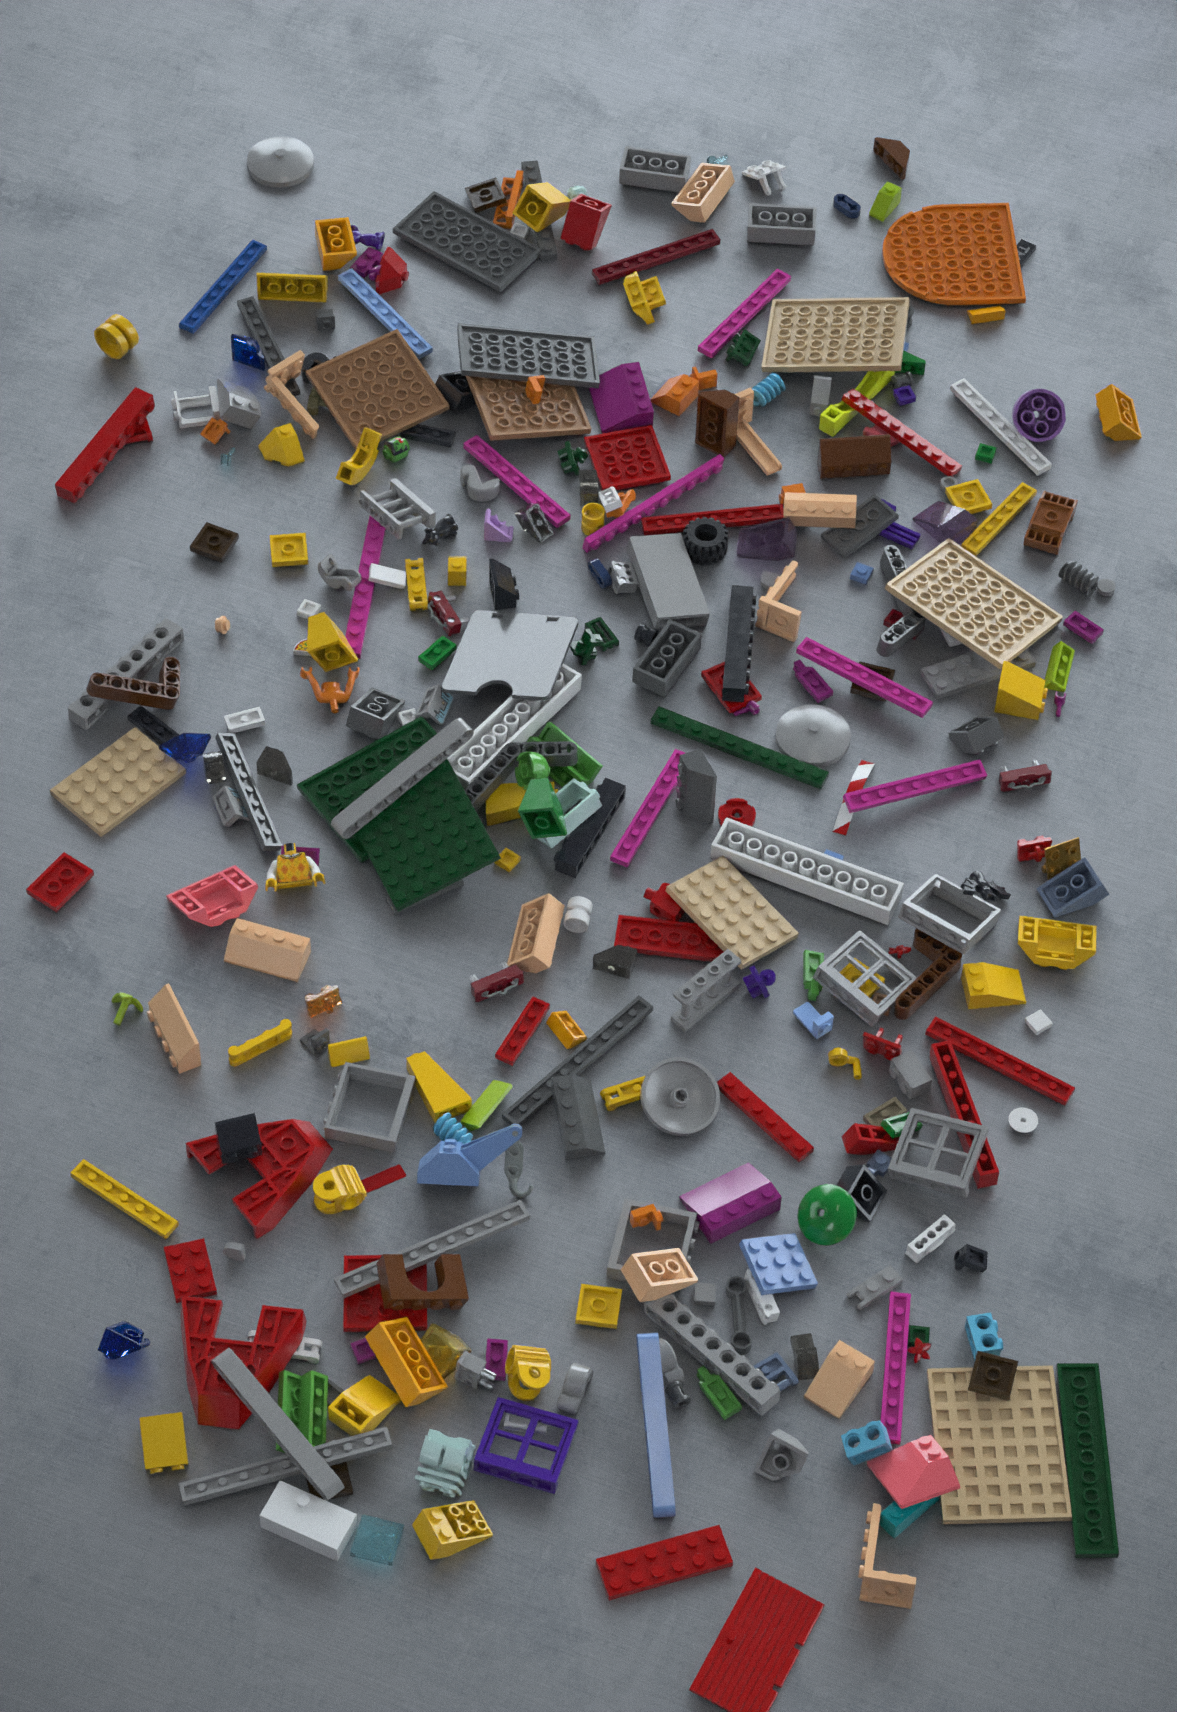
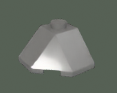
M777 1429L770 1434L754 1471L771 1481L800 1473L809 1452L798 1439Z

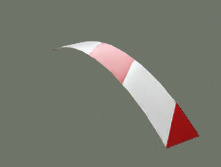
M861 760L846 793L863 789L875 763ZM844 799L832 832L846 836L853 813H849Z

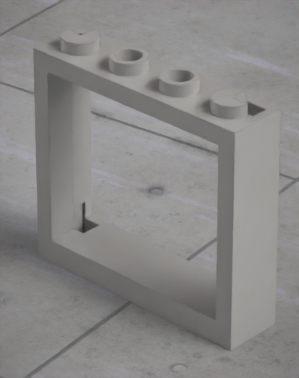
M935 873L903 902L898 918L965 955L997 924L1001 909L976 895H964L962 888ZM935 894L984 922L971 934H968L924 910L919 905L930 895Z
M345 1062L343 1070L338 1074L339 1084L338 1086L335 1085L333 1089L334 1100L329 1102L328 1119L324 1118L322 1130H325V1139L396 1153L416 1088V1076ZM350 1079L403 1090L389 1137L336 1126Z
M624 1199L607 1266V1278L627 1282L621 1271L623 1265L619 1264L630 1221V1211L650 1205V1203ZM654 1204L656 1210H660L663 1221L687 1225L681 1252L690 1265L691 1256L688 1255L689 1251L694 1250L696 1239L693 1238V1234L698 1233L700 1223L696 1221L697 1213Z

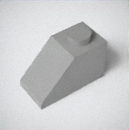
M814 375L809 415L820 416L829 407L832 378Z

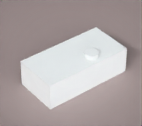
M279 1481L259 1515L261 1528L337 1562L357 1528V1514L283 1481Z

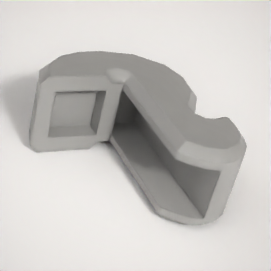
M464 465L460 469L461 485H467V493L472 500L481 502L497 497L499 494L498 478L482 483L475 466Z
M327 554L318 563L317 568L321 578L332 588L339 589L343 586L346 591H351L362 580L361 574L356 569L338 568L332 554Z
M659 1338L664 1388L675 1381L683 1383L685 1376L683 1370L677 1364L673 1348L668 1341Z
M576 1362L569 1367L564 1379L562 1392L557 1401V1408L573 1415L579 1411L587 1383L592 1381L593 1370L591 1367Z

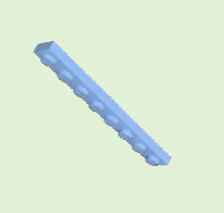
M352 268L338 275V281L390 332L396 329L399 330L418 360L433 352V347Z

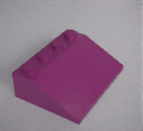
M639 362L621 364L600 374L599 388H589L601 433L648 425L653 426L654 411Z
M748 1162L679 1196V1199L687 1211L697 1213L696 1221L700 1222L699 1228L709 1243L712 1244L779 1211L782 1196L772 1182Z

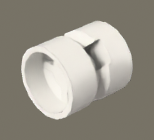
M580 896L570 898L564 918V927L574 933L587 931L590 921L589 916L593 907L592 902Z

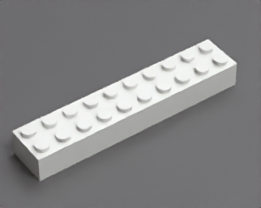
M563 664L549 699L544 701L514 699L511 695L474 730L472 738L447 758L464 790L507 743L526 742L530 736H533L581 690L582 674Z
M727 817L711 845L710 859L712 860L724 856L736 869L886 925L889 924L903 895L904 883Z

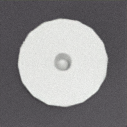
M1020 1107L1010 1113L1009 1124L1015 1131L1028 1133L1036 1129L1038 1117L1031 1109Z

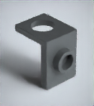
M325 1028L318 1032L316 1029H313L300 1038V1041L315 1056L330 1044L329 1030ZM310 1037H312L311 1044L308 1043Z

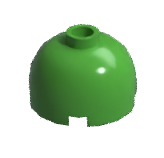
M528 751L520 753L516 761H519V765L515 767V776L518 785L524 787V790H527L530 780L548 778L550 767L543 755Z

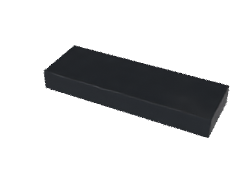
M421 424L400 432L401 438L452 447L456 431Z
M141 705L127 716L131 723L165 749H169L180 740V734Z

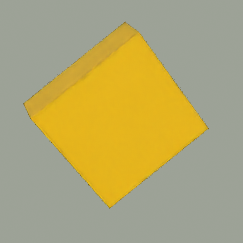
M506 847L499 854L501 859L494 863L510 872L521 861V856Z

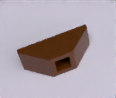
M876 137L873 146L874 153L902 180L905 179L910 150L899 140Z

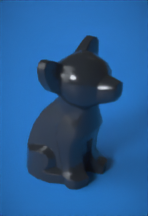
M447 514L435 525L434 530L432 528H425L426 534L422 544L428 543L429 545L439 546V539H444L448 535L456 536L458 525L452 515Z

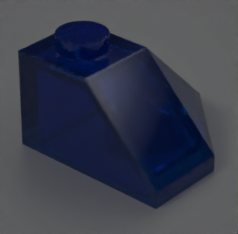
M232 334V360L264 371V355L257 340L240 334Z
M182 733L159 745V750L176 761L191 763L196 761L197 757L203 755L211 739V734Z
M124 1320L106 1327L98 1351L104 1353L106 1358L115 1360L148 1347L150 1341L148 1338L143 1337L144 1332L141 1328Z

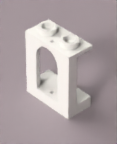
M209 386V395L178 398L177 392L174 391V398L171 399L172 409H176L174 411V420L179 423L180 429L207 425L212 417L217 421L220 419L216 386ZM211 405L213 416L193 419L181 417L180 412L183 409Z

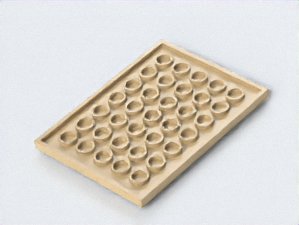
M909 297L773 299L761 366L762 372L901 371L910 304Z
M950 538L893 578L885 586L886 591L999 669H1002L1003 661L1011 662L1057 626L1063 619L1061 614Z

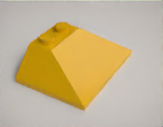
M1019 915L1018 945L1034 964L1042 967L1055 966L1063 970L1074 969L1096 954L1097 926Z

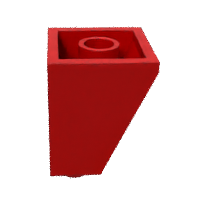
M584 194L578 195L570 201L560 239L565 240V243L570 245H579L581 249L592 250L598 244L612 205Z

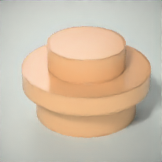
M226 616L216 618L215 629L217 633L226 634L230 629V622Z

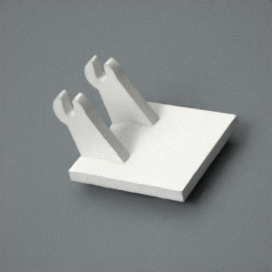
M767 160L763 161L759 166H749L747 170L742 171V175L756 180L759 179L765 195H771V189L766 179V175L773 173L779 189H782V191L786 189L781 175V171L786 170V166Z

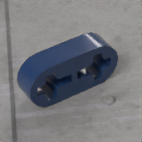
M845 194L834 196L833 206L835 209L851 219L860 216L861 206Z
M596 558L588 561V569L602 589L611 586V576L600 560Z

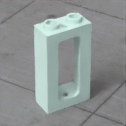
M574 778L556 793L562 806L563 814L578 801H581L564 816L567 835L602 806L599 800V793L595 789H589L583 781L580 783ZM566 836L537 839L552 849Z

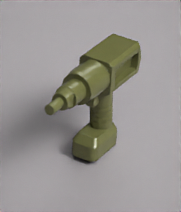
M313 386L308 399L307 412L310 415H318L319 406H327Z

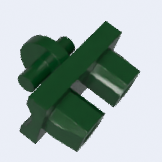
M570 441L564 442L565 448L557 451L561 462L568 460L561 463L564 474L574 472L578 476L581 474L578 462L580 464L584 463L588 453L580 447H577L576 450L572 449Z
M585 629L581 639L573 641L570 649L573 655L579 656L581 659L580 664L586 665L589 659L596 658L597 650L595 647L601 646L603 640L600 634H592L590 629Z

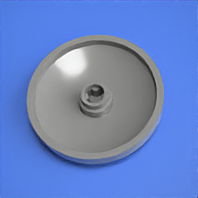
M272 137L262 140L251 148L247 156V168L252 178L263 185L275 188L290 187L303 182L310 176L314 167V157L310 148L305 143L290 137Z
M798 706L786 712L777 724L776 743L780 752L818 768L829 766L839 761L846 754L850 745L851 733L848 723L839 713L825 706Z
M673 1057L662 1060L650 1069L642 1082L640 1091L642 1108L651 1123L665 1133L675 1136H690L699 1133L713 1121L719 1110L720 1092L715 1078L706 1067L692 1059Z

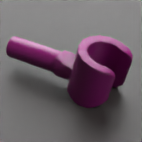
M1056 692L1054 703L1057 706L1056 717H1060L1061 707L1065 704L1066 693H1064L1063 697L1057 695L1058 692Z
M750 701L743 709L733 712V715L735 717L749 711L756 715L760 712V706L755 701Z

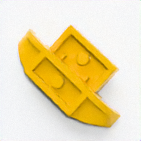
M635 271L625 277L623 285L633 312L649 325L655 322L651 310L667 303L657 276L640 282L638 273Z

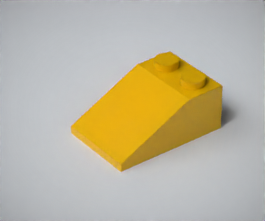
M984 962L963 964L961 981L968 1009L1026 1004L1018 969Z

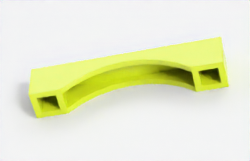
M868 371L855 390L859 391L869 400H872L891 381L895 371ZM843 401L832 404L820 414L819 429L834 437L858 412Z

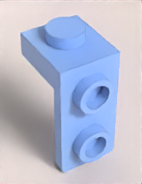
M809 1002L793 1010L796 1018L816 1039L832 1030L834 1016L829 1011L821 1016Z

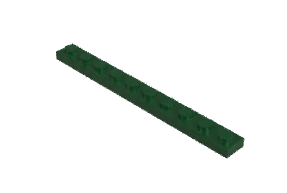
M658 706L651 718V724L818 789H822L829 777V771Z

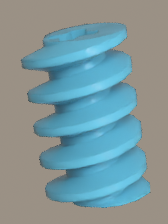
M772 373L768 375L767 378L752 388L754 391V406L760 405L764 407L767 403L771 402V399H775L776 395L778 396L781 392L785 391V384L778 374Z
M450 1113L440 1117L433 1126L434 1133L442 1141H445V1139H455L457 1142L465 1144L473 1138L471 1133L467 1134L468 1130L466 1128H462L461 1123L456 1124L457 1120L451 1118Z

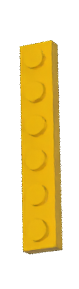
M1022 482L961 544V547L977 556L1036 496L1037 490Z
M85 1159L70 1172L73 1179L165 1240L179 1226L176 1219Z

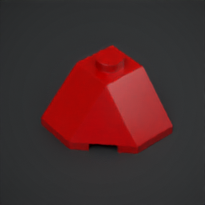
M387 246L381 257V268L375 281L378 294L401 288L404 281H407L409 277L407 263L391 247Z

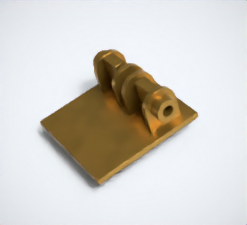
M1079 837L1045 848L1046 863L1041 866V870L1043 873H1047V881L1081 860Z

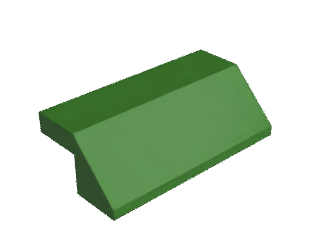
M547 722L538 737H529L527 742L570 741L577 745L578 761L575 765L550 767L549 776L562 787L573 778L580 783L583 781L586 785H589L603 767L602 764L552 722Z
M286 1370L279 1372L278 1406L313 1447L325 1444L328 1376L313 1370L302 1376ZM276 1443V1450L285 1453Z

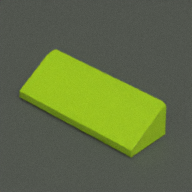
M1062 641L1052 648L1044 688L1059 692H1065L1075 652L1073 648Z
M493 1080L460 1122L469 1131L479 1129L513 1088V1085Z

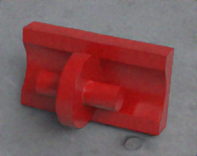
M1042 835L1036 836L1031 841L1025 839L1018 840V861L1035 859L1036 862H1041L1042 858L1045 857L1044 849L1051 847V837L1045 838Z

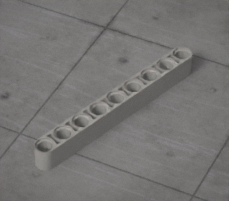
M461 718L455 719L335 816L331 826L342 838L347 839L468 742L472 738L474 731Z
M230 1348L211 1360L221 1377L324 1500L328 1501L345 1488L340 1478Z

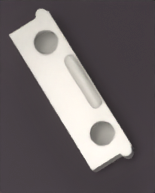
M944 1214L907 1245L905 1254L915 1263H918L928 1253L933 1252L956 1230V1224Z
M747 1269L744 1280L747 1283L748 1292L762 1324L767 1325V1323L777 1321L780 1311L773 1295H761L750 1269Z

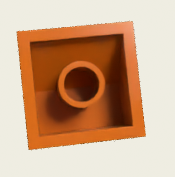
M686 374L670 378L650 399L651 403L680 416L698 397L699 381Z

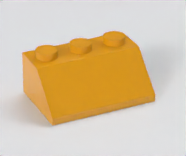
M349 217L315 220V238L323 271L341 269L357 255Z
M1113 384L1095 394L1096 406L1100 413L1099 419L1103 426L1102 432L1106 437L1109 436L1114 441L1139 440L1142 438L1132 398Z

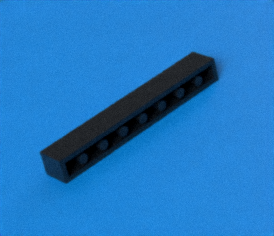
M732 585L722 701L744 702V695H748L749 684H746L750 680V671H747V669L751 668V658H748V656H752V645H749V643H753V632H750V630L754 631V619L751 618H755L756 608L752 607V605H756L757 594H753L752 586Z

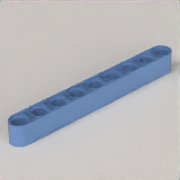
M658 1333L637 1334V1353L653 1518L675 1517V1498Z

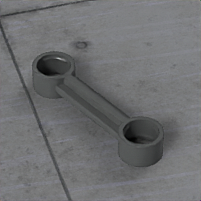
M734 1276L726 1284V1295L731 1299L734 1326L731 1345L739 1355H745L751 1350L752 1337L746 1331L744 1309L747 1283L742 1277ZM737 1284L743 1287V1291L733 1292L729 1287ZM745 1339L749 1344L745 1347H739L735 1345L734 1341Z

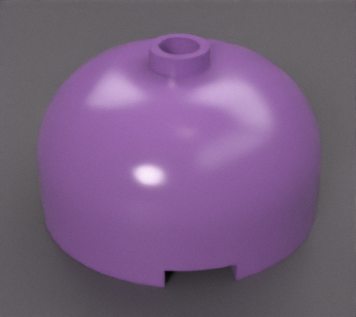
M1046 389L1029 390L1023 393L1014 404L1012 410L1014 427L1028 440L1034 442L1051 440L1064 427L1066 421L1065 405L1061 398L1052 391ZM1034 411H1037V412H1038V416H1037V417H1035V415H1034V413H1033ZM1036 428H1042V431L1038 432ZM1031 429L1034 433L1043 436L1034 437L1029 434V430Z

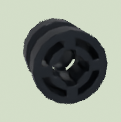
M640 623L636 629L634 640L639 642L645 641L646 645L650 646L658 636L659 630L655 628L650 629L647 625Z

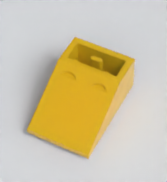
M369 1374L343 1391L328 1407L329 1420L350 1436L374 1430L401 1399L398 1394Z
M474 1500L422 1509L412 1524L430 1560L449 1557L493 1536Z

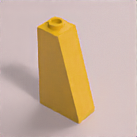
M550 782L556 794L559 790L555 789L554 782ZM502 783L486 800L487 826L521 818L518 809L526 792L523 789L524 787H520L518 783Z
M425 1051L414 1053L406 1058L407 1071L409 1075L416 1076V1088L434 1123L446 1113H450L451 1118L468 1112L472 1107L471 1097Z

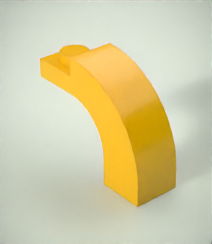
M364 428L355 453L348 461L341 462L335 479L349 485H356L362 481L379 453L377 448L382 434L369 428Z

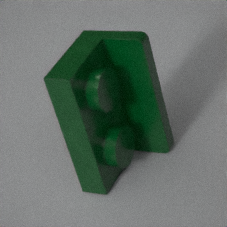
M743 329L740 334L736 333L733 337V345L731 344L726 351L728 355L725 360L728 362L733 357L747 367L761 340Z

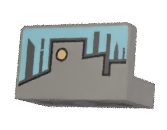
M440 684L427 688L415 717L419 718L422 716L424 719L431 717L438 725H442L454 697L450 693H445Z
M223 786L212 797L224 826L230 827L238 818L250 821L236 789Z

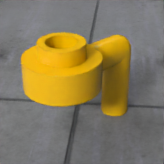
M839 1047L834 1048L828 1053L830 1065L839 1067L845 1064H852L854 1079L859 1080L862 1078L859 1058L848 1056V1052Z

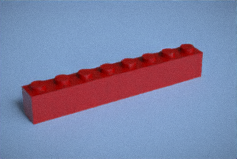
M137 387L131 391L55 483L57 496L75 504L84 495L86 489L104 471L109 461L113 460L118 450L123 448L128 438L133 436L137 427L154 410L155 403L152 394Z
M951 1041L931 1044L929 1058L951 1118L982 1125ZM957 1132L963 1151L969 1153L975 1136ZM987 1137L973 1172L977 1189L997 1185L999 1169Z

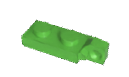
M805 950L803 953L804 989H808V1000L816 1001V997L819 995V991H822L823 986L813 976L818 966L824 962V953Z
M705 1366L697 1369L696 1376L700 1380L698 1382L700 1389L724 1420L742 1410V1405L719 1375L715 1373L710 1374Z

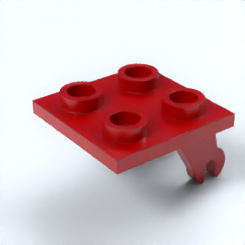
M880 1027L876 1036L864 1032L863 1046L867 1052L874 1055L877 1053L884 1055L890 1061L902 1055L900 1044L903 1035L898 1034L895 1042H891L882 1038L884 1028Z

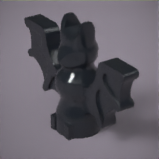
M981 871L971 873L969 878L966 877L960 886L963 889L964 895L973 896L975 891H977L984 900L995 901L994 894L1000 899L1007 900L1011 896L1010 893L1005 891V887L996 885L993 880L987 882Z

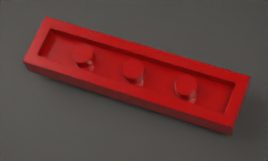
M532 996L495 1053V1058L513 1066L550 1009V1004Z

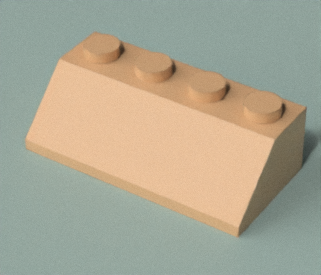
M701 163L672 201V206L688 220L705 223L735 182L731 166Z
M785 492L783 526L855 528L857 495Z
M548 893L522 904L507 962L509 967L516 964L520 970L531 973H538L550 968L565 907L564 904Z
M237 918L229 934L224 962L298 982L311 953V941L308 937Z
M168 983L148 1002L149 1011H147V1016L150 1023L154 1022L155 1024L154 1030L157 1037H161L163 1040L161 1044L165 1053L169 1052L170 1054L169 1061L173 1068L176 1067L180 1074L201 1066L200 1047Z

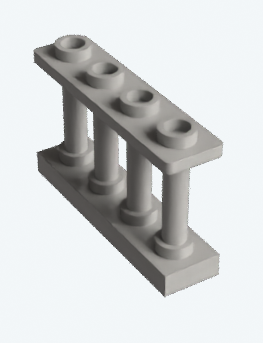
M397 478L390 480V489L386 492L370 496L364 490L360 491V507L398 540L402 539V529L419 523L424 524L427 528H435L436 512ZM390 497L395 499L394 501L385 503L383 505H380L378 503L379 501L385 500ZM399 506L405 508L391 514L387 511ZM410 514L415 516L403 522L397 520Z
M727 949L673 993V997L682 1003V1007L671 1016V1021L682 1031L686 1032L740 988V983L731 976V971L741 964V959Z

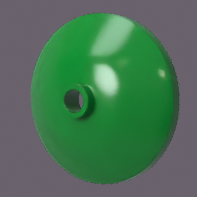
M832 1184L819 1185L808 1191L802 1198L797 1213L798 1225L803 1235L811 1242L823 1246L835 1245L843 1241L853 1230L857 1216L856 1205L851 1195L843 1188ZM823 1209L824 1215L820 1216L819 1213Z

